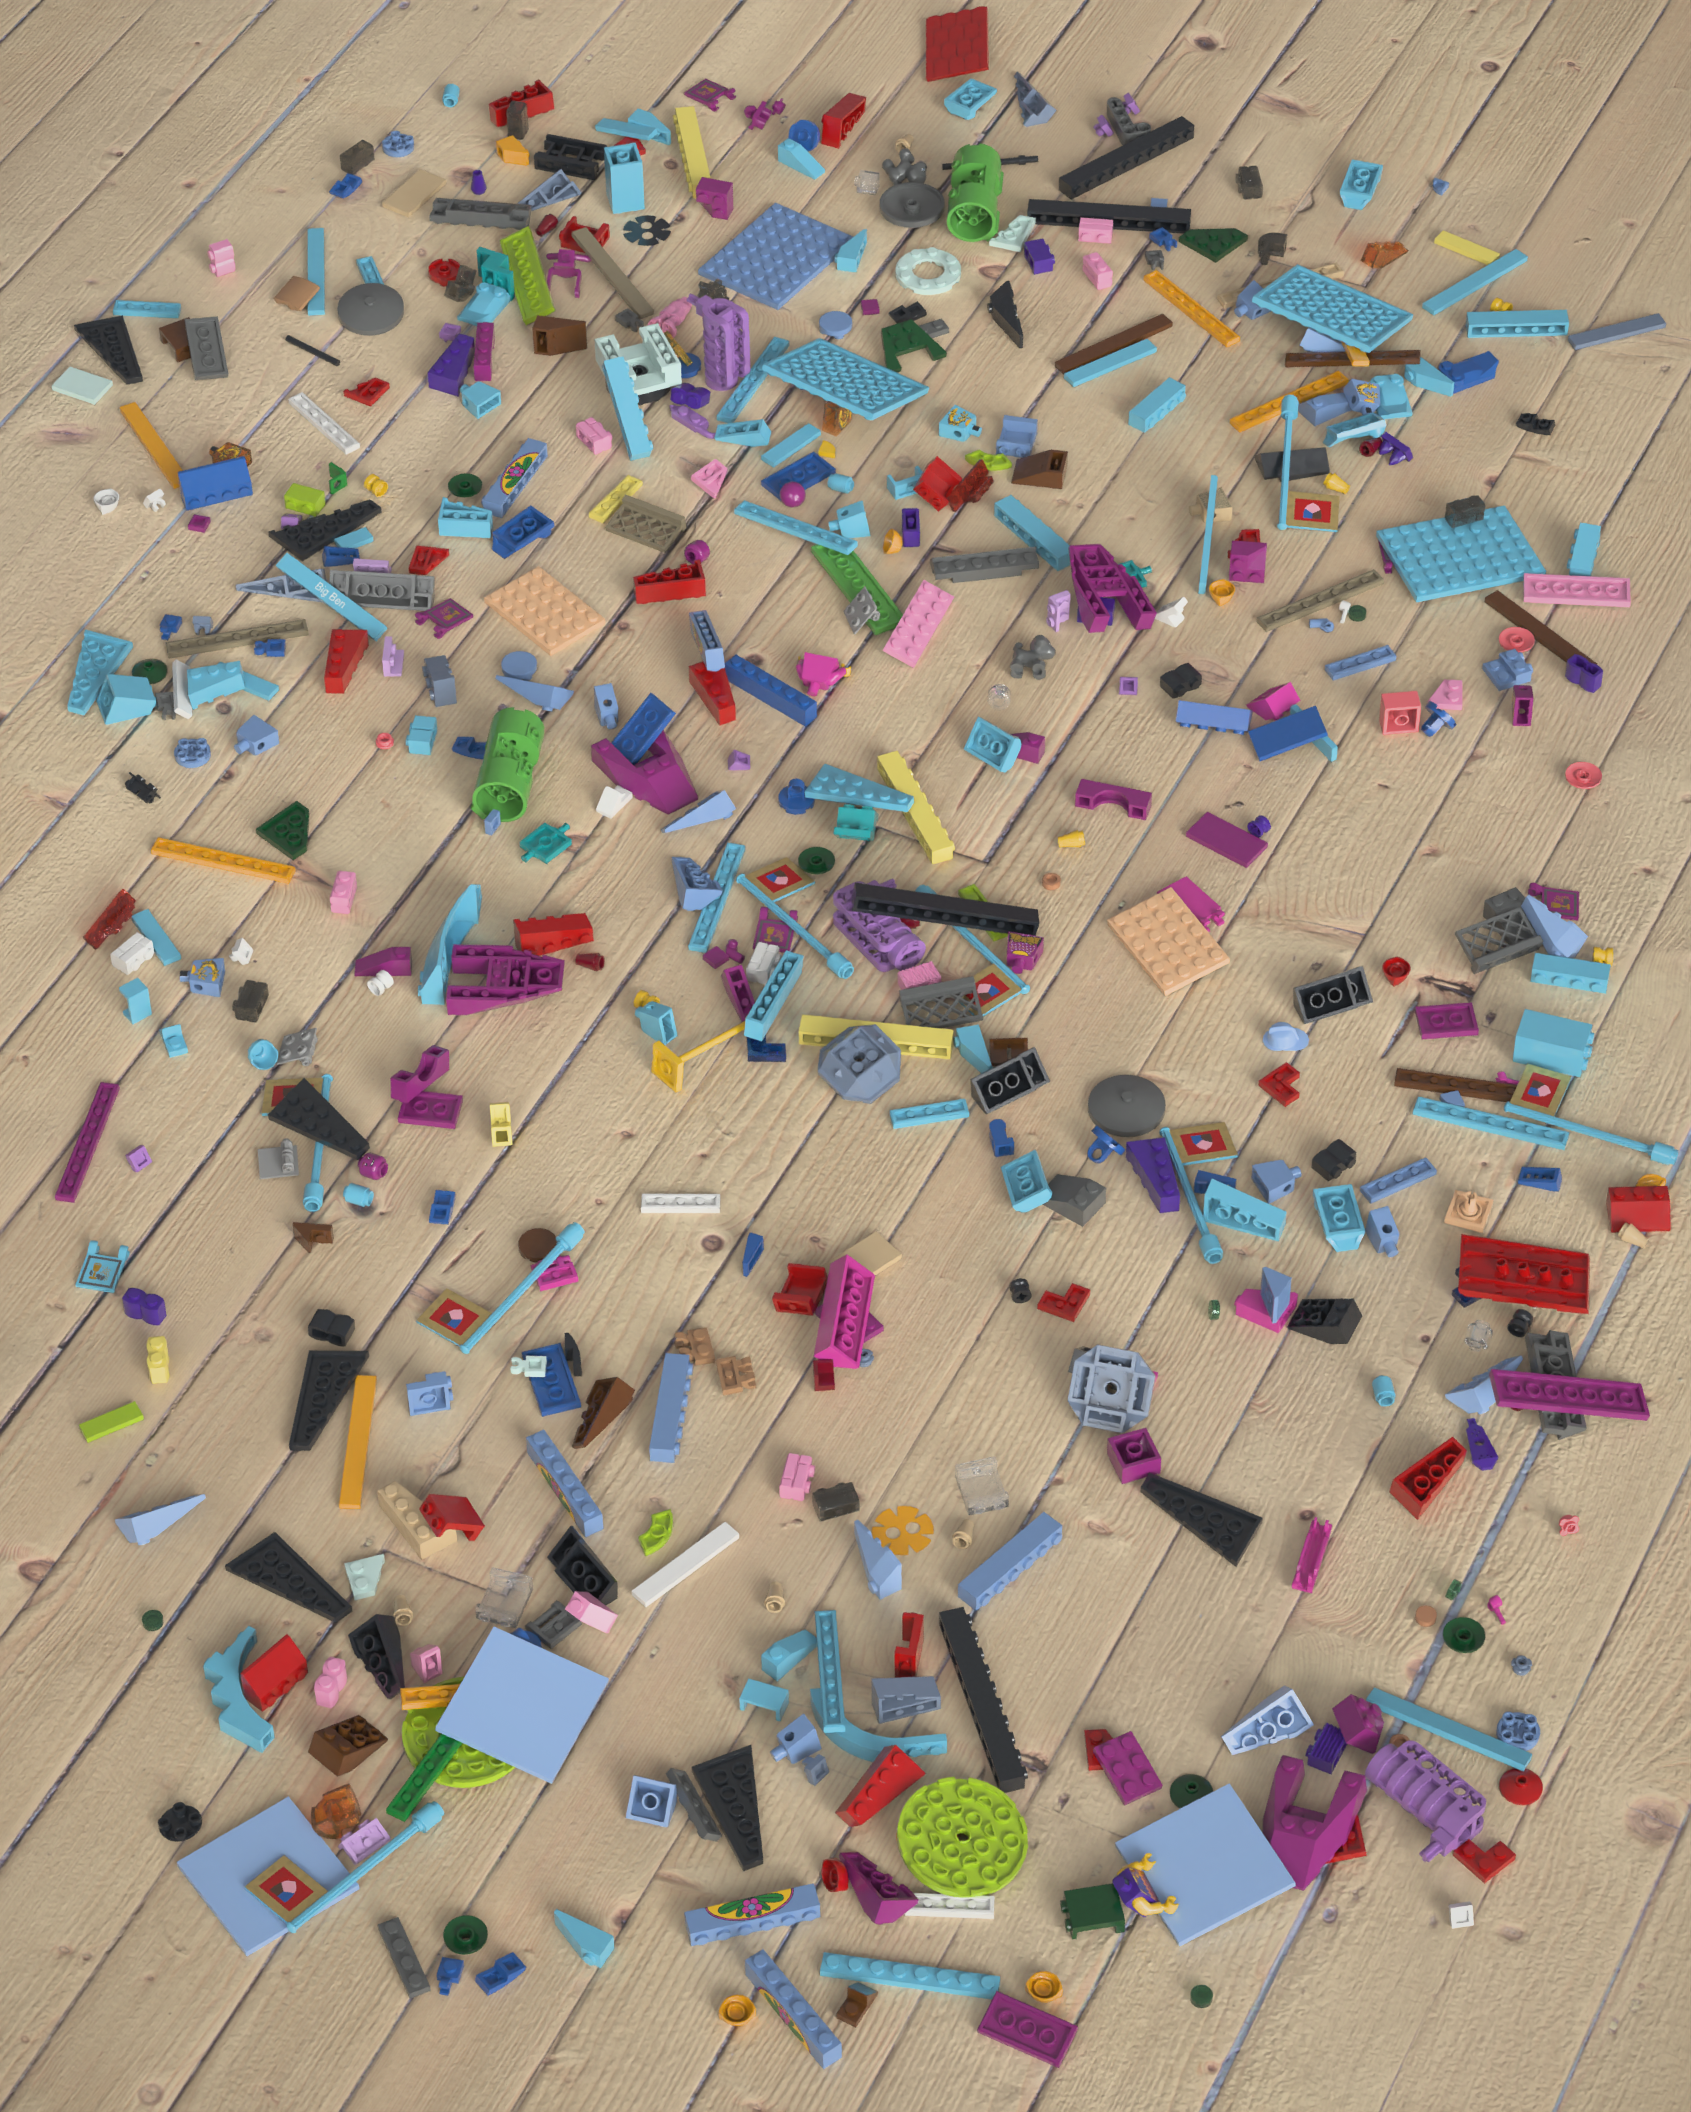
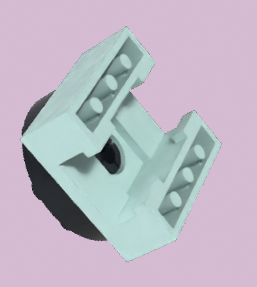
M658 323L639 328V334L643 339V343L619 349V343L614 334L594 339L595 358L602 372V365L605 360L624 357V361L628 362L629 377L633 378V390L638 395L639 406L659 401L670 391L672 386L682 384L681 363ZM605 379L606 389H607V391L609 392V389H608V386H607V383H606V379Z

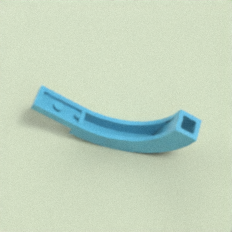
M820 1688L810 1689L812 1711L819 1727L824 1732ZM846 1718L845 1732L825 1733L842 1750L870 1762L877 1758L884 1747L897 1745L908 1757L947 1753L946 1734L903 1738L882 1737L861 1730Z

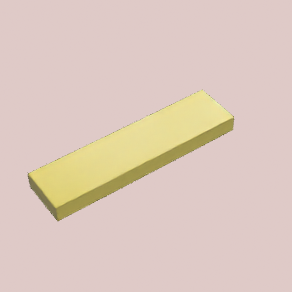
M1444 230L1434 241L1437 245L1486 265L1498 260L1500 253Z
M627 475L589 512V518L604 523L623 504L622 499L625 494L632 496L643 485L642 480Z

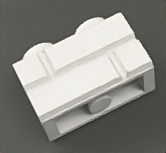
M137 932L110 954L113 967L121 970L126 975L130 974L133 970L136 971L145 960L152 958L154 954L153 943Z
M762 942L757 943L746 968V978L748 981L766 985L776 965H778L782 958V955L779 954L778 946Z

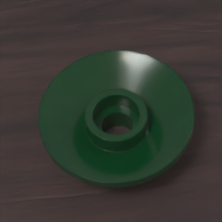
M459 474L448 482V490L457 497H471L478 494L482 489L481 479L473 474Z
M158 659L142 660L135 664L132 669V676L146 677L149 684L162 681L168 673L166 664Z
M811 847L799 855L798 864L803 871L809 874H824L834 867L835 856L826 848Z
M1459 1617L1450 1620L1445 1625L1443 1639L1446 1645L1456 1652L1472 1653L1483 1646L1485 1631L1477 1621L1471 1618Z
M1186 1774L1174 1780L1170 1787V1798L1181 1809L1212 1793L1213 1788L1204 1777Z
M463 1915L452 1919L446 1925L443 1932V1939L448 1949L462 1955L477 1952L485 1945L488 1938V1930L485 1923L479 1918L470 1915Z

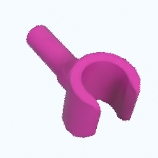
M1502 1071L1498 1072V1078H1495L1496 1082L1514 1085L1519 1083L1518 1080L1507 1078L1506 1073Z
M1494 1595L1489 1599L1487 1607L1490 1611H1494L1501 1625H1503L1506 1621L1498 1608L1502 1606V1600L1498 1595Z

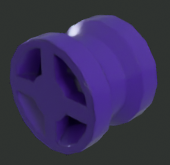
M1262 815L1256 817L1255 821L1249 822L1247 826L1250 834L1258 838L1271 829L1269 820Z

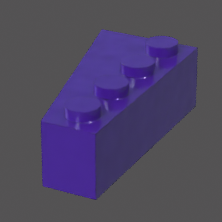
M461 333L457 335L428 371L429 388L459 397L460 388L464 384V378L467 376L468 368L471 366L474 358V337Z
M1165 1137L1126 1142V1159L1132 1164L1135 1174H1138L1143 1187L1148 1190L1149 1196L1159 1213L1179 1211L1180 1193Z

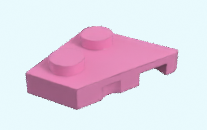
M714 459L691 475V480L715 499L728 468Z
M1444 679L1428 702H1434L1438 705L1437 708L1462 710V680Z

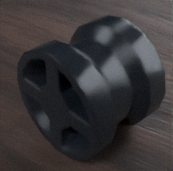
M1019 1278L1010 1283L1011 1297L1015 1303H1025L1031 1299L1032 1294L1029 1289V1282L1026 1279Z

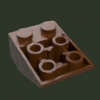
M537 315L532 327L534 354L553 356L588 348L586 321Z
M1051 449L1017 459L1011 484L1062 489L1067 471L1068 451Z
M357 1715L315 1731L308 1753L338 1777L353 1771L384 1745L388 1738L380 1730L367 1722L365 1718Z

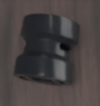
M1524 1309L1516 1310L1513 1319L1507 1325L1510 1334L1516 1337H1524L1528 1327L1533 1322V1316Z

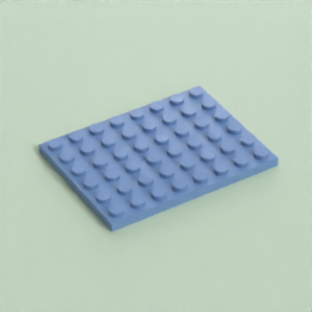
M774 203L700 267L698 275L779 310L835 260V254L839 253L840 247L852 239L853 236L778 203Z

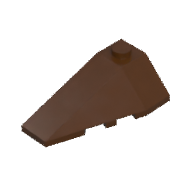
M619 1377L596 1380L587 1397L586 1403L588 1408L587 1411L582 1412L581 1418L584 1421L577 1428L572 1448H585L632 1402L635 1389Z

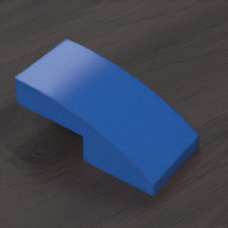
M347 173L342 181L338 180L329 193L340 198H346L361 185L362 179Z
M457 737L452 751L466 757L483 759L486 742H476L474 737Z
M435 1191L429 1223L449 1225L455 1203V1192Z
M512 1952L495 1960L494 1967L477 1974L475 1982L489 1996L517 1978L526 1970V1966Z

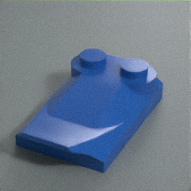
M1490 351L1456 363L1444 361L1439 364L1437 370L1454 382L1453 394L1494 379L1499 360Z
M530 505L492 532V550L506 559L537 538L550 536L551 529L555 527L554 521Z

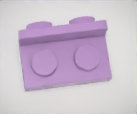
M354 559L353 561L354 571L392 572V567H389V561Z
M1068 590L1049 596L1046 622L1055 632L1059 631V624L1061 622L1069 620L1071 594Z
M385 636L382 658L384 676H402L404 650H396V644H393L392 636Z
M377 1818L371 1822L367 1819L358 1826L360 1830L354 1834L350 1831L340 1838L342 1842L338 1848L340 1850L344 1849L354 1865H357L391 1841L390 1836Z

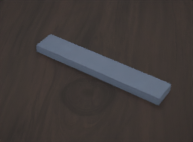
M1658 313L1569 335L1568 341L1574 350L1666 328V322Z

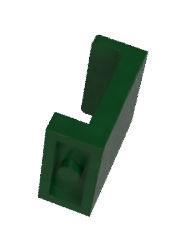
M1113 1883L1064 1891L1063 1900H1060L1062 1914L1066 1913L1065 1928L1066 1932L1071 1933L1072 1939H1077L1078 1932L1114 1927L1116 1933L1125 1932V1917L1119 1894Z

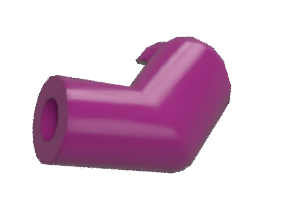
M728 940V944L725 947L726 953L730 959L742 964L745 956L738 952L737 940Z

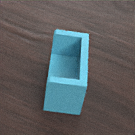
M916 466L915 476L895 482L891 475H887V489L895 500L917 494L913 488L920 478L922 470L919 466Z
M139 978L119 987V991L127 999L128 1008L123 1011V1015L132 1024L152 1015L148 988Z
M748 1678L739 1698L740 1710L745 1711L749 1703L776 1711V1721H781L789 1704V1690Z

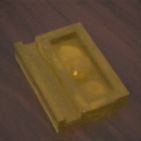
M668 331L664 332L676 356L680 357L687 367L693 363Z

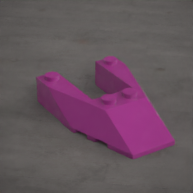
M1101 544L1069 545L1073 586L1081 620L1088 633L1105 631L1110 614L1100 597L1113 596L1117 598L1135 630L1151 629L1157 612L1136 577L1126 573V568L1122 564L1118 565L1113 560L1114 557Z
M664 730L648 749L653 756L635 765L607 738L591 745L592 762L616 786L618 785L632 792L636 799L640 801L645 800L650 803V806L668 815L698 800V795L685 764Z
M453 944V974H487L486 986L448 985L446 997L448 1015L475 1014L525 1003L562 991L565 960L547 955H542V957L533 955L531 951L524 950L522 952L508 945Z
M1282 1755L1275 1771L1263 1816L1262 1833L1295 1881V1886L1292 1888L1304 1891L1321 1872L1320 1869L1327 1861L1330 1862L1338 1848L1347 1842L1356 1815L1367 1792L1365 1775L1344 1770L1327 1814L1294 1806L1293 1803L1305 1777L1304 1764L1302 1759Z

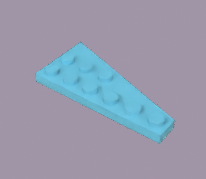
M85 629L81 653H79L75 671L76 675L73 680V688L67 706L69 712L80 715L87 713L99 696L106 675L115 674L132 650V642Z
M828 764L823 765L805 790L806 798L908 812L914 804V796Z

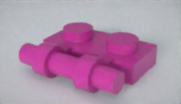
M559 1255L536 1279L540 1292L578 1282V1275L569 1255ZM539 1260L538 1263H536V1264L530 1265V1266H531V1270L533 1271V1269H534L542 1260Z

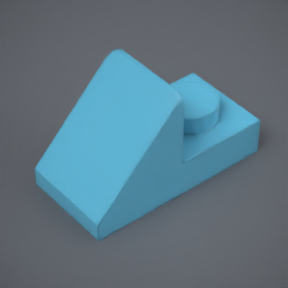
M180 1024L159 1029L170 1058L188 1053Z

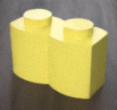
M164 1336L149 1337L146 1346L150 1381L152 1384L167 1383L170 1374L166 1339Z

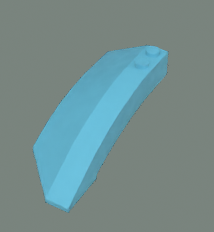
M470 884L458 898L433 938L426 957L424 971L420 972V983L422 985H418V996H421L422 1004L445 1005L448 977L452 967L453 944H462L474 924H479L482 902L481 884Z

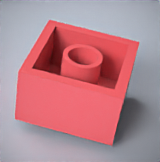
M1417 691L1381 694L1379 722L1383 735L1419 732L1421 703Z

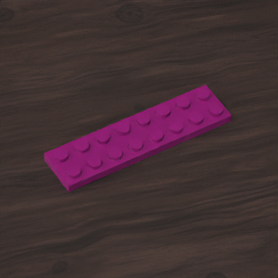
M1491 1369L1489 1373L1496 1405L1499 1407L1647 1421L1650 1417L1640 1383Z

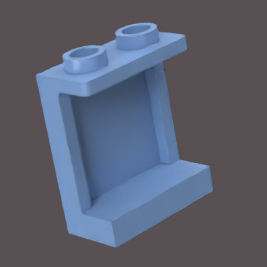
M1004 415L1003 429L1000 438L996 442V454L1003 453L1006 456L1021 458L1030 456L1037 436L1038 419Z

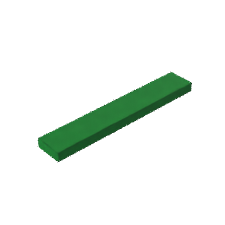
M441 1733L388 1805L386 1814L405 1822L462 1743Z

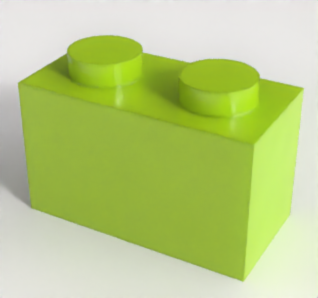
M293 483L284 495L286 509L315 517L326 504L324 491Z

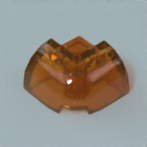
M350 1783L323 1794V1799L316 1807H312V1828L319 1836L326 1839L342 1838V1830L359 1824L361 1810Z

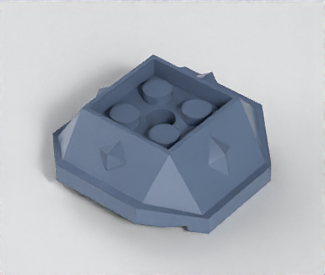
M876 1024L848 1027L820 1049L818 1075L842 1099L871 1104L900 1081L901 1049ZM859 1058H860V1059H863V1060L860 1061V1062L855 1061L856 1059H859Z
M1098 1344L1075 1360L1068 1402L1083 1426L1124 1433L1149 1416L1156 1375L1139 1352ZM1110 1382L1115 1383L1117 1386L1115 1394L1110 1393L1107 1389Z

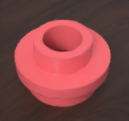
M381 733L377 736L376 746L378 748L388 749L393 746L394 739L389 733Z

